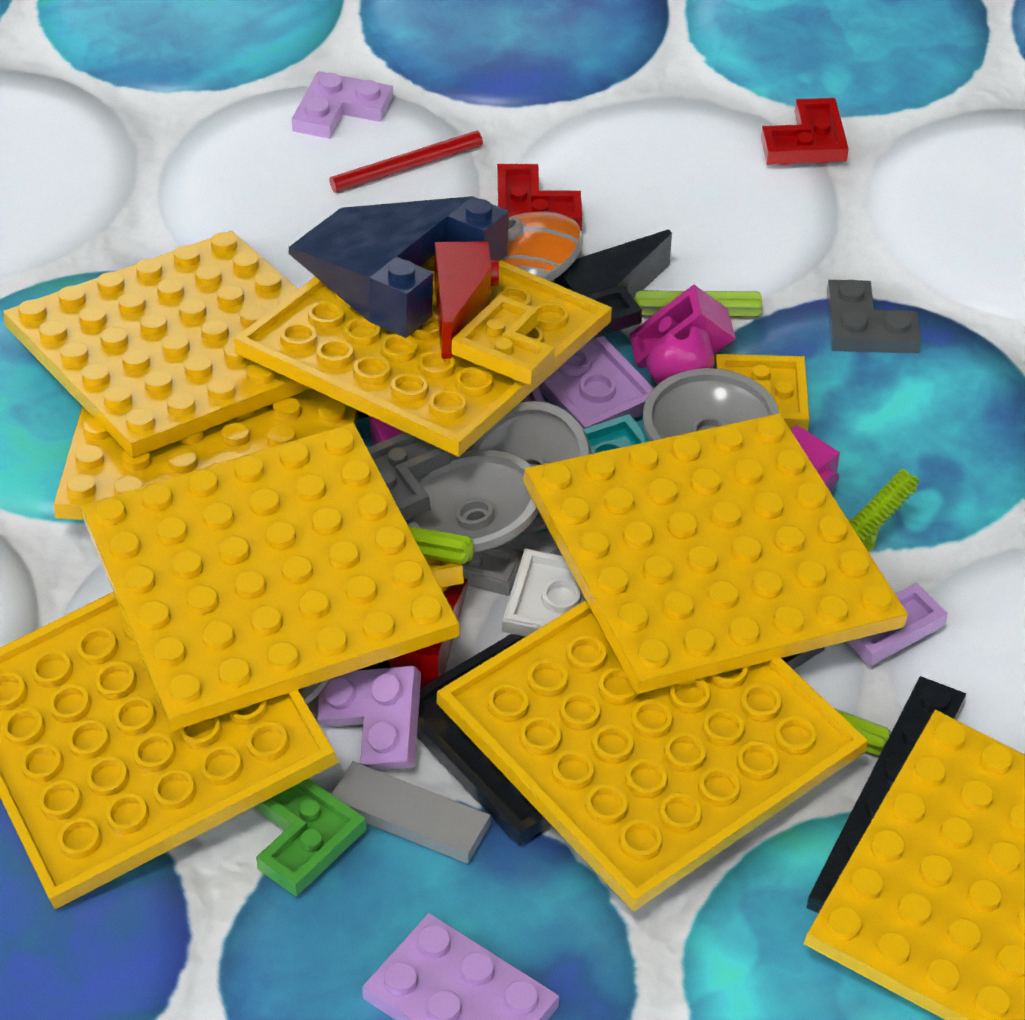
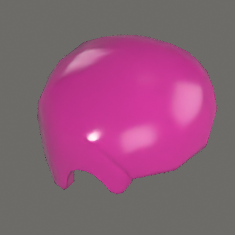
M691 327L689 336L686 339L681 340L675 338L672 334L667 335L665 342L652 348L646 359L651 379L659 384L668 377L680 372L713 368L715 355L709 332L698 327Z

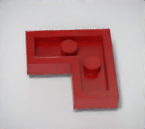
M836 98L796 99L794 112L797 125L762 126L761 142L766 164L787 165L792 163L847 161L849 148Z
M497 164L498 207L508 210L509 217L530 212H555L575 220L582 231L581 191L539 190L538 164Z

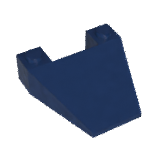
M474 196L342 207L290 245L289 255L366 320L407 338L432 317L433 272L420 266L435 255V242L488 241L490 259H498L499 262L507 255L509 211Z

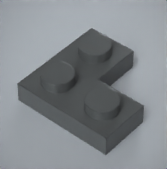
M828 280L827 304L832 351L919 353L921 338L917 311L874 310L871 281Z
M406 432L367 448L405 521L431 510L429 495L416 478L450 464L451 457L449 452Z

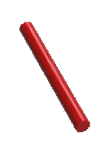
M476 130L331 176L329 178L330 186L333 192L336 193L483 145V139L480 132Z

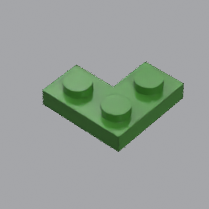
M308 778L255 806L257 811L285 830L256 857L257 869L297 897L366 831V818Z

